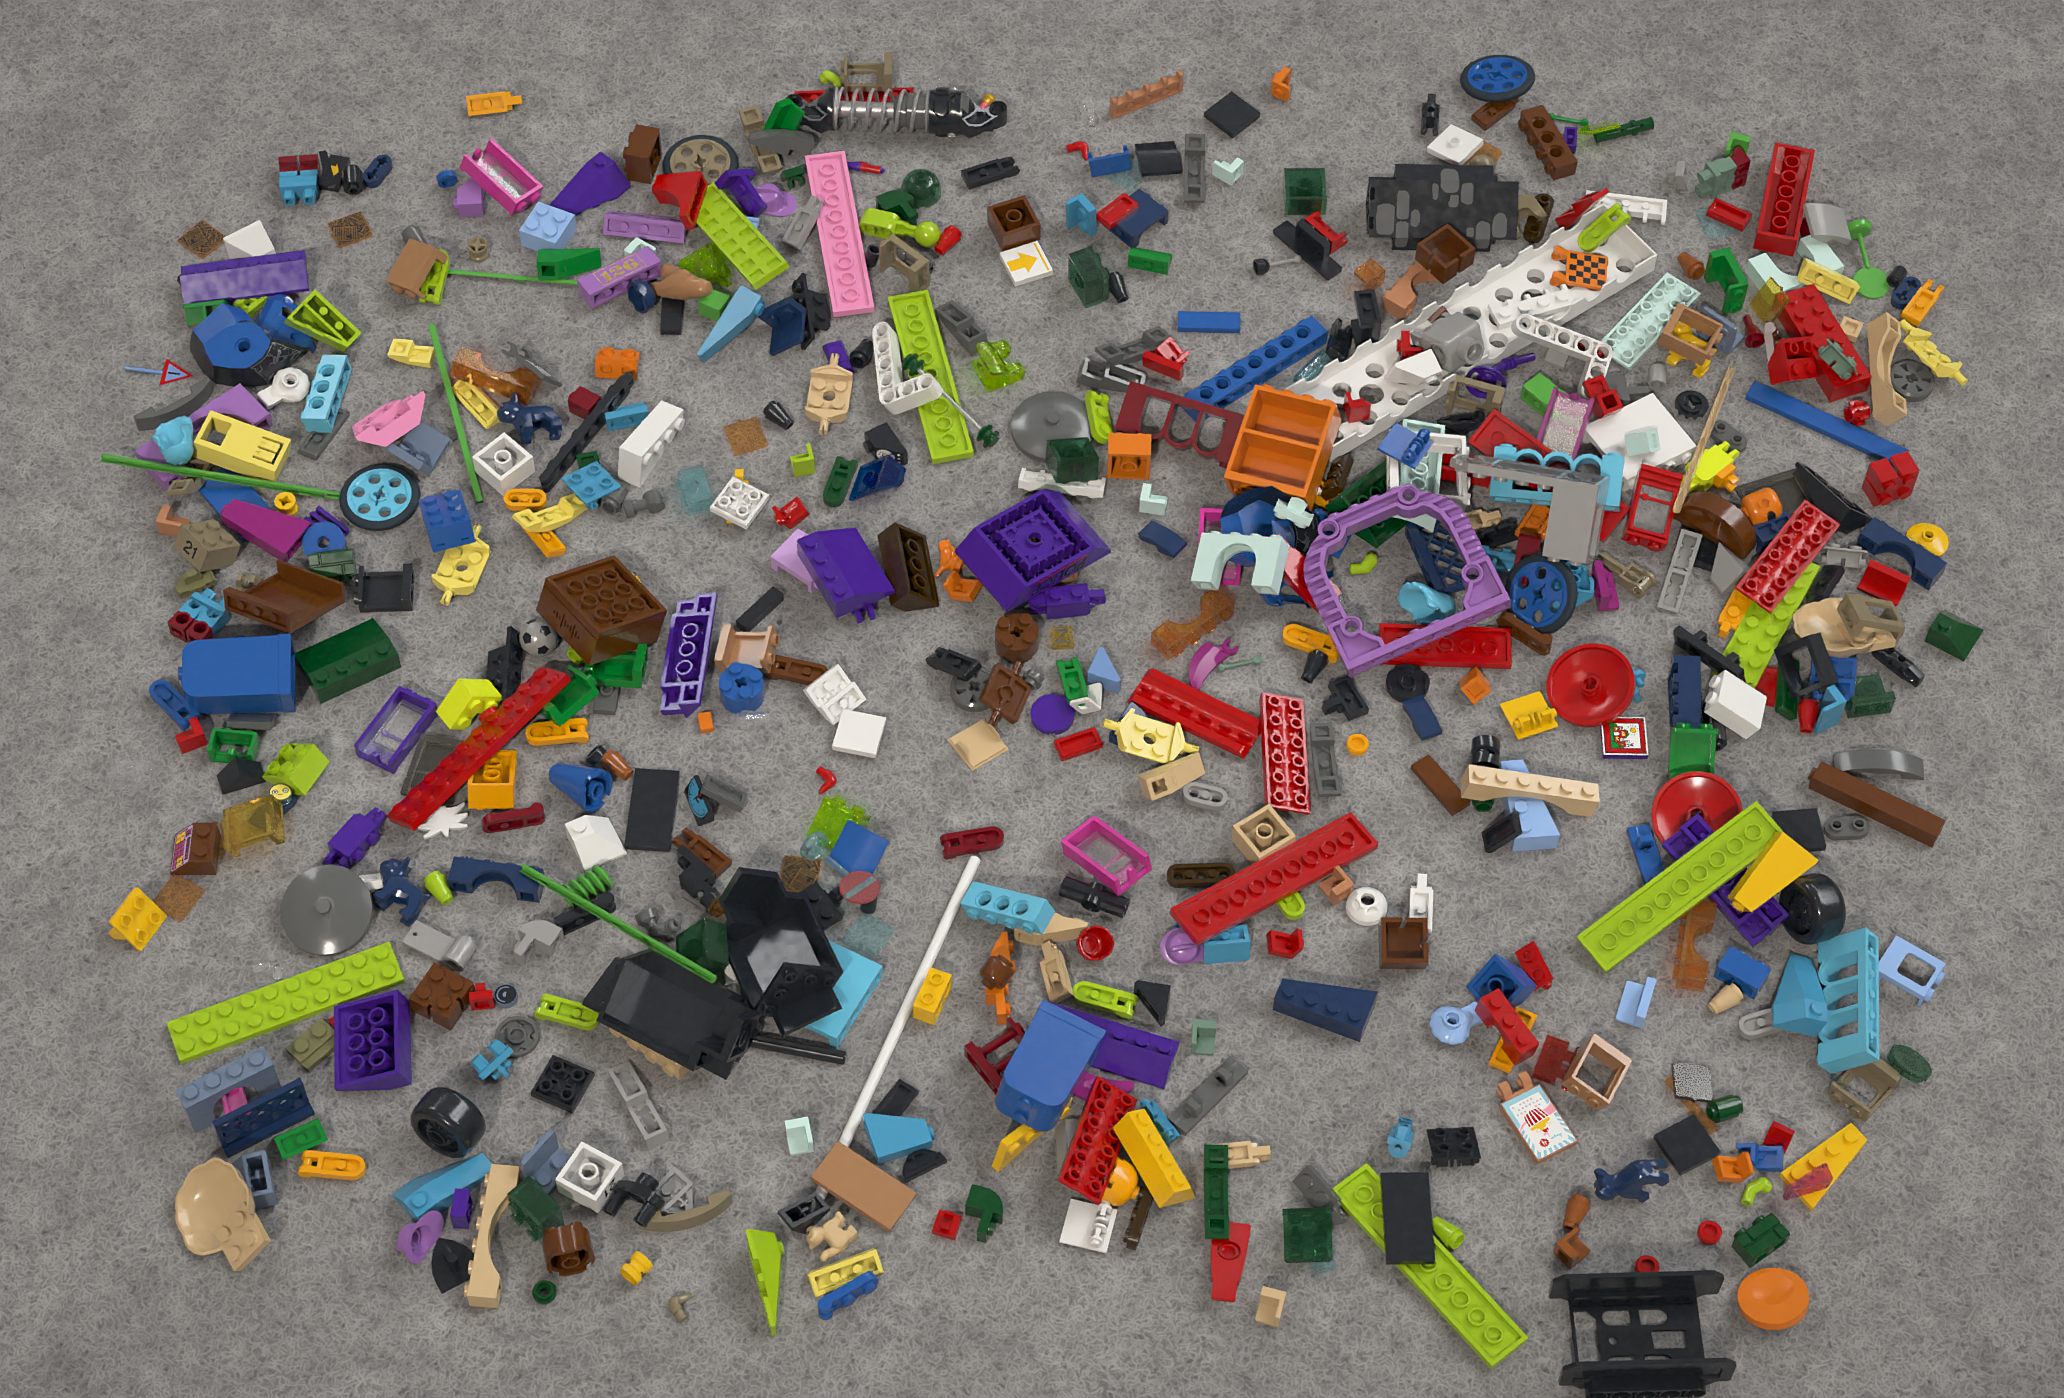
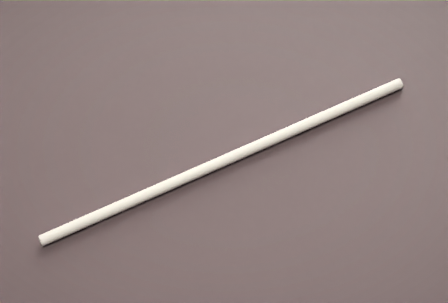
M970 856L839 1139V1142L848 1148L911 1014L914 1001L926 975L934 964L961 905L960 903L981 862L976 856ZM818 1185L816 1191L825 1200L828 1191Z

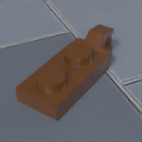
M1519 98L1505 102H1488L1472 114L1471 120L1486 131L1509 114L1516 107Z

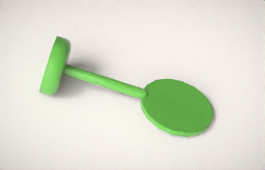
M1867 219L1851 221L1847 224L1851 240L1858 239L1865 265L1864 268L1856 272L1853 278L1860 286L1858 293L1868 299L1881 298L1887 294L1890 285L1887 283V275L1875 267H1870L1863 238L1872 231V224Z

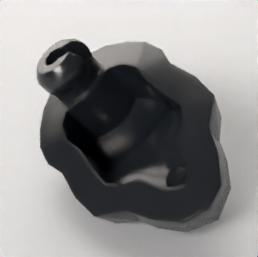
M1476 410L1474 413L1452 414L1438 419L1437 424L1445 425V429L1451 432H1471L1478 429L1485 421V413L1481 410Z

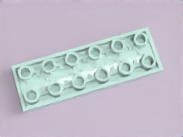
M1667 272L1601 342L1610 345L1612 348V359L1628 370H1631L1658 342L1678 302L1690 308L1699 299L1701 293Z

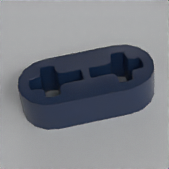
M388 155L377 156L364 171L363 181L365 186L368 188L378 187L393 168L392 160Z
M1906 277L1893 292L1891 305L1896 309L1903 310L1921 287L1920 280L1915 277ZM1911 285L1914 286L1910 290H1907V287H1910ZM1902 296L1905 297L1904 300H1903V299H1902L1901 301L1897 300V299H1900Z

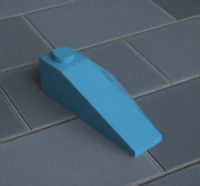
M740 285L698 351L697 355L700 361L706 362L748 327L757 316L763 313L765 302L762 296Z
M1561 559L1570 568L1575 577L1577 607L1594 596V580L1592 577H1589L1587 573L1588 568L1583 563L1582 566H1575L1569 564L1568 560ZM1557 579L1554 583L1556 591L1562 588L1560 579ZM1558 601L1553 603V611L1558 612L1560 610V603Z
M1790 954L1782 975L1781 984L1777 989V996L1771 1007L1772 1027L1816 1037L1828 1023L1826 1000L1812 958Z
M483 1153L410 1180L393 1193L392 1197L414 1222H418L429 1211H438L441 1214L452 1206L455 1188L470 1189L471 1191L485 1180L486 1172L490 1173L492 1163Z

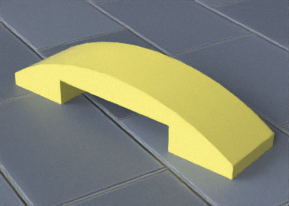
M573 493L560 498L558 505L535 513L530 509L514 513L512 518L529 532H546L571 522L588 508Z

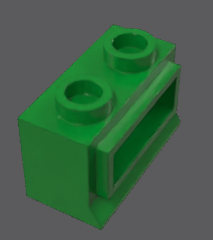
M213 728L207 752L211 762L229 763L234 757L256 761L260 740L257 732L251 730L239 731L230 728ZM221 744L250 747L247 754H238L232 748H228L227 752H219Z

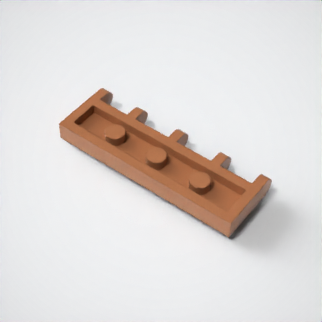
M1178 70L1176 75L1166 78L1163 76L1155 84H1143V88L1131 92V90H1128L1125 96L1120 98L1111 97L1109 115L1112 119H1116L1182 92L1183 72Z

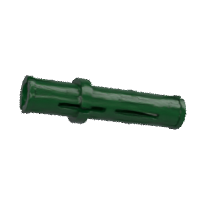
M1652 117L1638 121L1629 120L1626 124L1594 131L1593 137L1596 143L1627 135L1635 136L1639 132L1653 130L1654 121Z

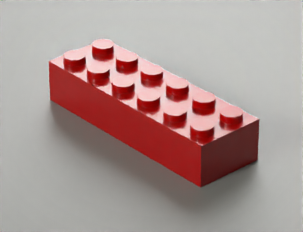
M1775 142L1753 249L1794 256L1815 150Z
M1812 284L1777 295L1773 311L1790 338L1811 336L1818 376L1815 379L1829 402L1866 392L1872 376L1816 286ZM1827 338L1832 343L1837 342L1843 349L1842 353L1846 357L1851 356L1857 364L1855 366L1857 375L1851 372L1852 375L1849 379H1841L1831 368L1837 362L1834 361L1828 366L1819 357L1818 349L1828 345Z

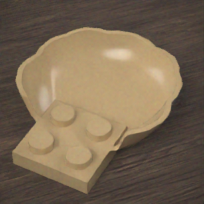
M1827 598L1819 602L1808 603L1793 614L1797 639L1821 633L1830 657L1848 658L1860 653L1892 648L1896 644V639L1890 631L1865 626L1858 637L1850 636L1837 611L1843 598Z
M214 1157L206 1163L196 1166L189 1172L175 1198V1220L179 1231L183 1235L186 1247L198 1255H208L223 1250L233 1270L242 1271L271 1242L255 1213V1202L251 1189L246 1184L240 1171L229 1162H225L220 1158Z

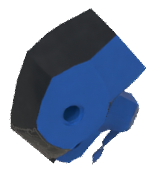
M282 294L267 298L257 321H254L244 310L222 303L192 331L190 339V351L202 372L215 384L232 387L239 383L243 387L272 384L274 376L279 370L288 368L307 348L310 349L312 354L316 348L311 336L283 323L286 318L282 315V307H288L294 311L298 306L293 303L289 296Z
M1273 486L1246 491L1229 500L1221 513L1220 523L1222 534L1237 532L1250 536V534L1255 533L1263 537L1280 534L1292 548H1295L1306 557L1310 545L1319 536L1318 519L1314 515L1309 527L1300 528L1287 518H1278L1274 515L1275 511H1273L1278 499L1289 503L1291 496ZM1305 508L1304 511L1313 514L1310 510ZM1240 552L1232 556L1228 561L1244 567H1253L1256 564V556L1252 552ZM1333 570L1326 572L1328 578L1333 577ZM1282 578L1280 590H1281L1282 586H1287V584H1286V582L1283 580V578ZM1280 593L1279 595L1260 594L1267 605L1273 607H1280L1285 604L1305 605L1307 608H1312L1301 597L1282 596Z

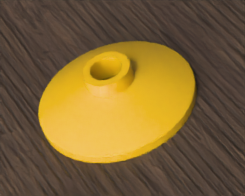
M1918 523L1910 527L1906 533L1907 538L1922 545L1926 550L1939 557L1946 552L1949 545L1946 533L1934 524Z

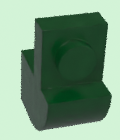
M892 190L876 196V209L895 213L903 221L917 226L918 213L914 208V197L905 191Z
M972 1184L965 1204V1215L981 1219L977 1229V1241L986 1243L988 1236H993L996 1223H1003V1204L1000 1197L993 1190Z

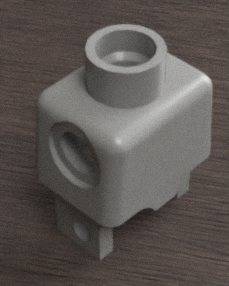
M1444 312L1441 314V318L1434 321L1432 327L1423 334L1415 330L1410 333L1413 347H1422L1423 352L1432 349L1441 369L1447 372H1454L1466 363L1476 364L1484 354L1485 348L1479 323L1461 312H1456L1453 315Z

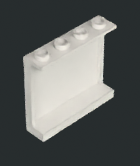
M1653 393L1625 406L1618 413L1589 423L1582 440L1585 444L1591 442L1602 456L1608 455L1611 452L1624 456V484L1622 488L1624 492L1629 489L1633 490L1637 471L1642 463L1673 471L1676 466L1690 462L1697 447ZM1657 429L1661 450L1628 456L1624 435Z

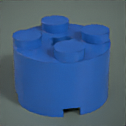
M733 662L722 672L719 678L720 698L728 711L742 715L752 710L755 711L762 705L765 697L763 677L761 671L754 666Z

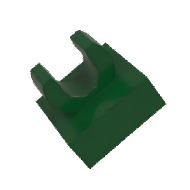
M802 165L784 170L780 174L782 182L788 181L787 186L790 190L793 189V180L798 181L799 186H803L804 182L801 176L804 174Z

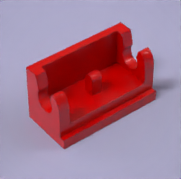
M1316 211L1310 216L1305 217L1304 220L1329 240V253L1332 254L1347 244L1345 239L1347 235L1345 233L1338 235L1322 221L1321 213Z

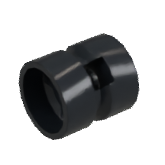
M1491 735L1474 737L1471 744L1472 755L1470 764L1499 769V739Z

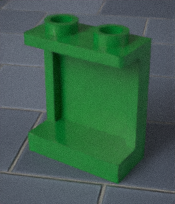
M1729 247L1710 252L1704 279L1706 283L1719 281L1726 294L1722 313H1737L1743 308L1749 284Z
M638 643L636 653H624L590 666L586 663L585 674H590L596 680L597 685L595 686L642 689L648 663L647 644Z
M571 665L567 667L572 675L571 681L539 711L541 715L559 727L600 693L595 686L597 685L596 680L590 674L586 675L581 668L576 669Z
M1677 722V726H1670L1668 780L1680 774L1693 771L1714 774L1716 734H1718V729L1713 728V724L1700 723L1699 727H1690V723Z

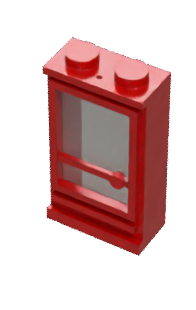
M1641 464L1629 504L1630 510L1626 517L1622 541H1626L1632 546L1641 545L1647 547L1654 552L1665 549L1668 544L1674 516L1672 508L1680 490L1683 474Z

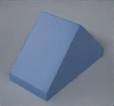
M1100 647L1089 668L1087 684L1101 683L1102 689L1119 693L1121 691V679L1103 647Z

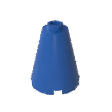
M558 762L549 770V781L585 811L592 813L599 810L605 804L602 799L605 795H610L612 777L604 769Z

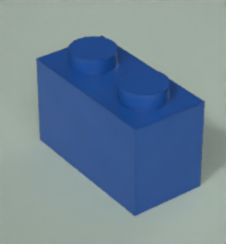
M1730 946L1718 964L1714 977L1727 985L1735 984L1743 994L1755 1000L1768 980L1771 969L1763 962L1756 961L1747 956L1742 950Z

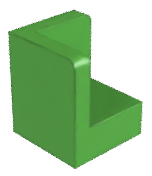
M1731 132L1724 158L1731 156L1733 149L1741 147L1745 154H1747L1751 136Z
M713 289L710 295L699 299V314L718 321L730 302V296Z

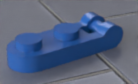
M157 680L150 685L149 693L152 700L182 731L189 728L190 723L188 719L196 716L198 720L202 718L200 713L193 710L188 705L187 700L166 680ZM186 711L188 715L183 718L181 714Z
M873 1271L861 1274L822 1297L818 1301L819 1317L823 1320H828L833 1316V1311L842 1306L848 1307L852 1305L856 1298L862 1294L868 1295L877 1288L876 1284L878 1283V1279Z

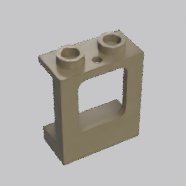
M884 52V63H848V53H845L844 61H841L840 81L841 84L845 85L846 91L854 92L857 87L862 92H869L872 88H875L877 91H886L889 88L893 91L892 52ZM874 73L877 75L876 84H849L850 74Z
M894 234L880 243V272L883 273L892 265L909 278L910 293L923 291L930 286L929 260ZM897 247L915 259V263L909 267L897 257Z
M1456 375L1454 383L1450 382L1447 390L1448 396L1445 407L1448 408L1447 416L1451 415L1453 406L1470 411L1481 410L1488 416L1493 409L1501 413L1506 388ZM1463 384L1485 390L1487 392L1486 402L1480 403L1459 397V385Z
M1846 593L1837 608L1850 636L1858 637L1865 626L1890 631L1897 644L1905 632L1906 627L1892 601ZM1867 605L1885 609L1881 617L1878 618L1870 613Z
M1879 1058V1061L1848 1069L1836 1083H1831L1827 1094L1834 1103L1848 1109L1854 1118L1866 1122L1899 1086L1903 1075ZM1855 1077L1862 1078L1878 1091V1094L1867 1106L1844 1090Z

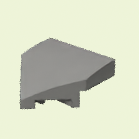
M674 1166L659 1181V1185L655 1190V1193L665 1201L660 1209L662 1216L693 1209L692 1182Z

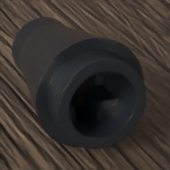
M1117 271L1106 275L1104 285L1117 302L1127 301L1129 297L1123 275Z
M863 339L850 353V363L855 368L861 369L869 364L873 348L871 340Z
M773 400L763 410L766 419L786 431L794 424V421L779 402L776 403Z
M1313 650L1312 653H1309L1301 679L1312 684L1314 679L1328 665V656L1319 650Z

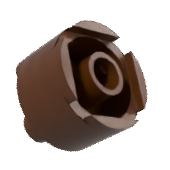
M1015 613L1000 617L995 627V650L998 656L1012 664L1015 661L1025 663L1031 660L1039 647V629L1032 616L1027 613Z
M575 1221L558 1228L549 1227L544 1231L545 1236L542 1239V1248L549 1273L553 1274V1271L559 1272V1276L564 1277L575 1275L587 1270L586 1265L590 1262L591 1265L594 1263L595 1256L590 1233L587 1228L583 1227L582 1222Z

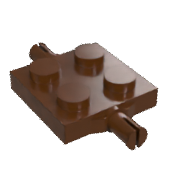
M1020 661L1014 662L1012 670L1006 669L999 663L995 664L978 701L993 712L988 721L992 726H997L1000 717L1011 724L1016 723L1031 692L1032 686L1026 683L1019 675L1023 667V663Z

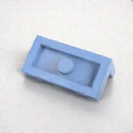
M1647 977L1645 985L1632 981L1626 982L1615 1018L1616 1021L1639 1028L1643 1027L1657 979Z

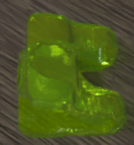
M1007 341L982 342L976 345L975 350L980 358L972 361V368L987 391L993 392L1024 378L1026 371L1022 364L1018 362L1008 363L1003 360L1011 352V346Z

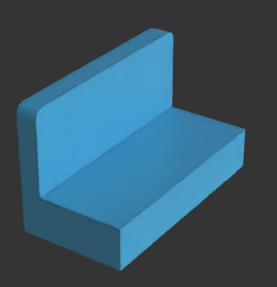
M644 402L621 406L615 411L606 412L607 430L613 431L640 425L648 416L647 406Z
M1835 685L1828 687L1825 691L1819 708L1820 715L1814 729L1816 734L1837 725L1840 721L1847 701Z
M1247 925L1233 926L1204 942V964L1249 960L1250 938Z

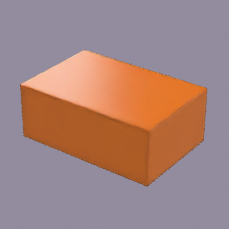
M711 711L697 713L701 733L713 732Z

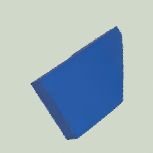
M1736 1143V1148L1741 1153L1749 1152L1752 1165L1758 1171H1783L1784 1149L1782 1146L1758 1147L1756 1143Z

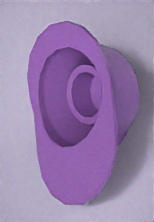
M771 183L755 187V190L767 206L761 214L785 217L796 211V198L792 194L780 191L776 185Z
M1182 928L1168 931L1163 936L1160 943V951L1167 962L1173 965H1185L1203 960V943L1196 946Z
M432 1210L423 1215L418 1222L404 1225L395 1244L396 1250L406 1254L411 1263L417 1264L421 1262L442 1234L444 1227L442 1215L438 1211Z

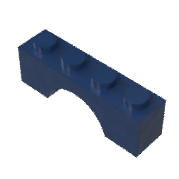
M1876 517L1860 532L1856 544L1874 556L1880 553L1900 555L1911 567V580L1928 591L1943 575L1947 562L1943 561L1942 558L1932 554L1922 545L1910 540L1903 533L1896 531Z
M468 856L453 857L447 879L451 891L471 894L486 882L501 881L513 888L517 900L540 903L544 887L542 884L521 873L522 866L512 862L499 863L490 859L477 860ZM533 865L529 866L544 875L542 868Z

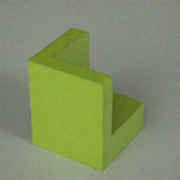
M810 443L806 444V453L790 456L794 477L815 473V462Z

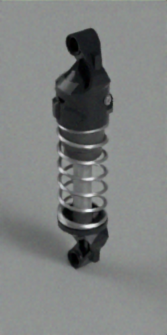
M829 86L821 96L811 103H807L798 94H790L786 97L805 112L800 125L809 126L819 133L837 130L840 117H847V129L849 131L852 129L853 117L862 118L864 132L867 130L868 118H877L879 132L883 129L884 118H891L894 132H897L898 127H906L910 133L913 129L924 130L927 134H935L937 137L964 135L967 138H972L981 132H993L994 129L1003 127L1007 123V105L1004 102L994 101L990 106L982 109L964 91H958L957 88L938 87L935 90H928L926 93H923L920 89L916 93H908L903 89L900 95L895 98L891 89L888 88L884 93L882 102H879L878 93L875 88L870 90L867 102H864L863 93L858 87L853 93L852 101H849L848 93L844 87H841L839 90L835 86ZM842 92L844 93L845 101H840ZM857 93H859L860 101H856ZM873 93L875 96V102H871ZM888 94L890 96L891 102H886Z

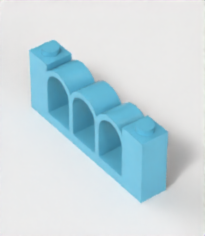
M1510 444L1495 446L1494 458L1517 462L1524 459H1533L1539 465L1547 467L1555 461H1562L1570 467V471L1576 472L1584 464L1596 465L1601 471L1600 476L1610 477L1605 511L1620 512L1625 459L1619 453L1611 452L1608 455H1603L1602 460L1593 454H1583L1573 461L1567 453L1561 451L1552 452L1543 459L1536 450L1522 449L1517 452V449ZM1491 476L1490 501L1551 505L1553 492H1543L1544 489L1538 488V491L1513 489L1514 480L1507 479V482L1495 481L1494 476Z
M1865 927L1818 943L1817 959L1821 964L1818 976L1820 982L1826 986L1822 991L1826 1000L1828 1023L1819 1032V1038L1823 1043L1818 1044L1817 1062L1820 1067L1830 1074L1879 1061V937ZM1858 964V975L1836 981V977L1842 969ZM1858 992L1857 1004L1835 1010L1836 1005L1843 997ZM1858 1021V1033L1835 1039L1838 1030L1842 1026Z

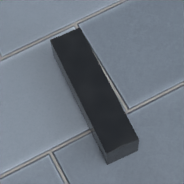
M772 586L736 620L737 628L743 632H750L784 600L783 593Z

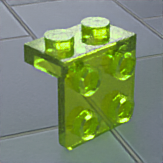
M711 242L684 257L678 263L682 270H688L698 278L707 281L715 279L724 287L732 284L731 270L727 265V258Z
M834 795V797L824 796L807 833V837L832 850L848 819L861 825L868 824L871 816L866 814V809L854 804L851 807L845 804L847 800L838 795Z

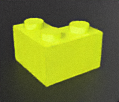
M458 678L436 710V713L450 730H465L470 726L472 719L477 713H482L493 706L498 707L502 700V695L488 679Z

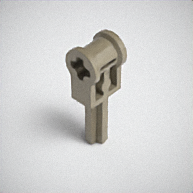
M1601 552L1596 561L1602 560L1603 566L1618 576L1617 583L1637 598H1642L1645 595V591L1656 584V579L1652 573L1641 569L1634 563L1627 567L1605 552Z

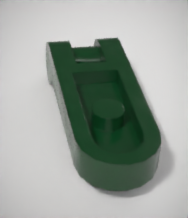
M836 457L823 491V501L827 506L835 508L844 502L853 476L858 468L859 462L852 459L848 461L844 460V457Z

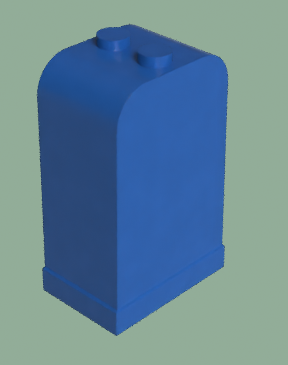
M291 633L274 636L194 640L184 647L182 651V667H178V679L181 680V688L184 691L188 705L193 710L198 711L200 715L296 712V660Z
M1042 1000L1034 1019L1004 1071L995 1097L997 1109L1004 1115L1014 1119L1017 1123L1024 1124L1034 1130L1045 1132L1053 1129L1089 1067L1094 1063L1106 1030Z

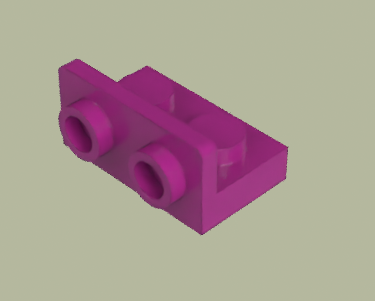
M1602 560L1593 561L1590 577L1594 580V596L1598 612L1618 610L1620 605L1612 572L1604 569Z

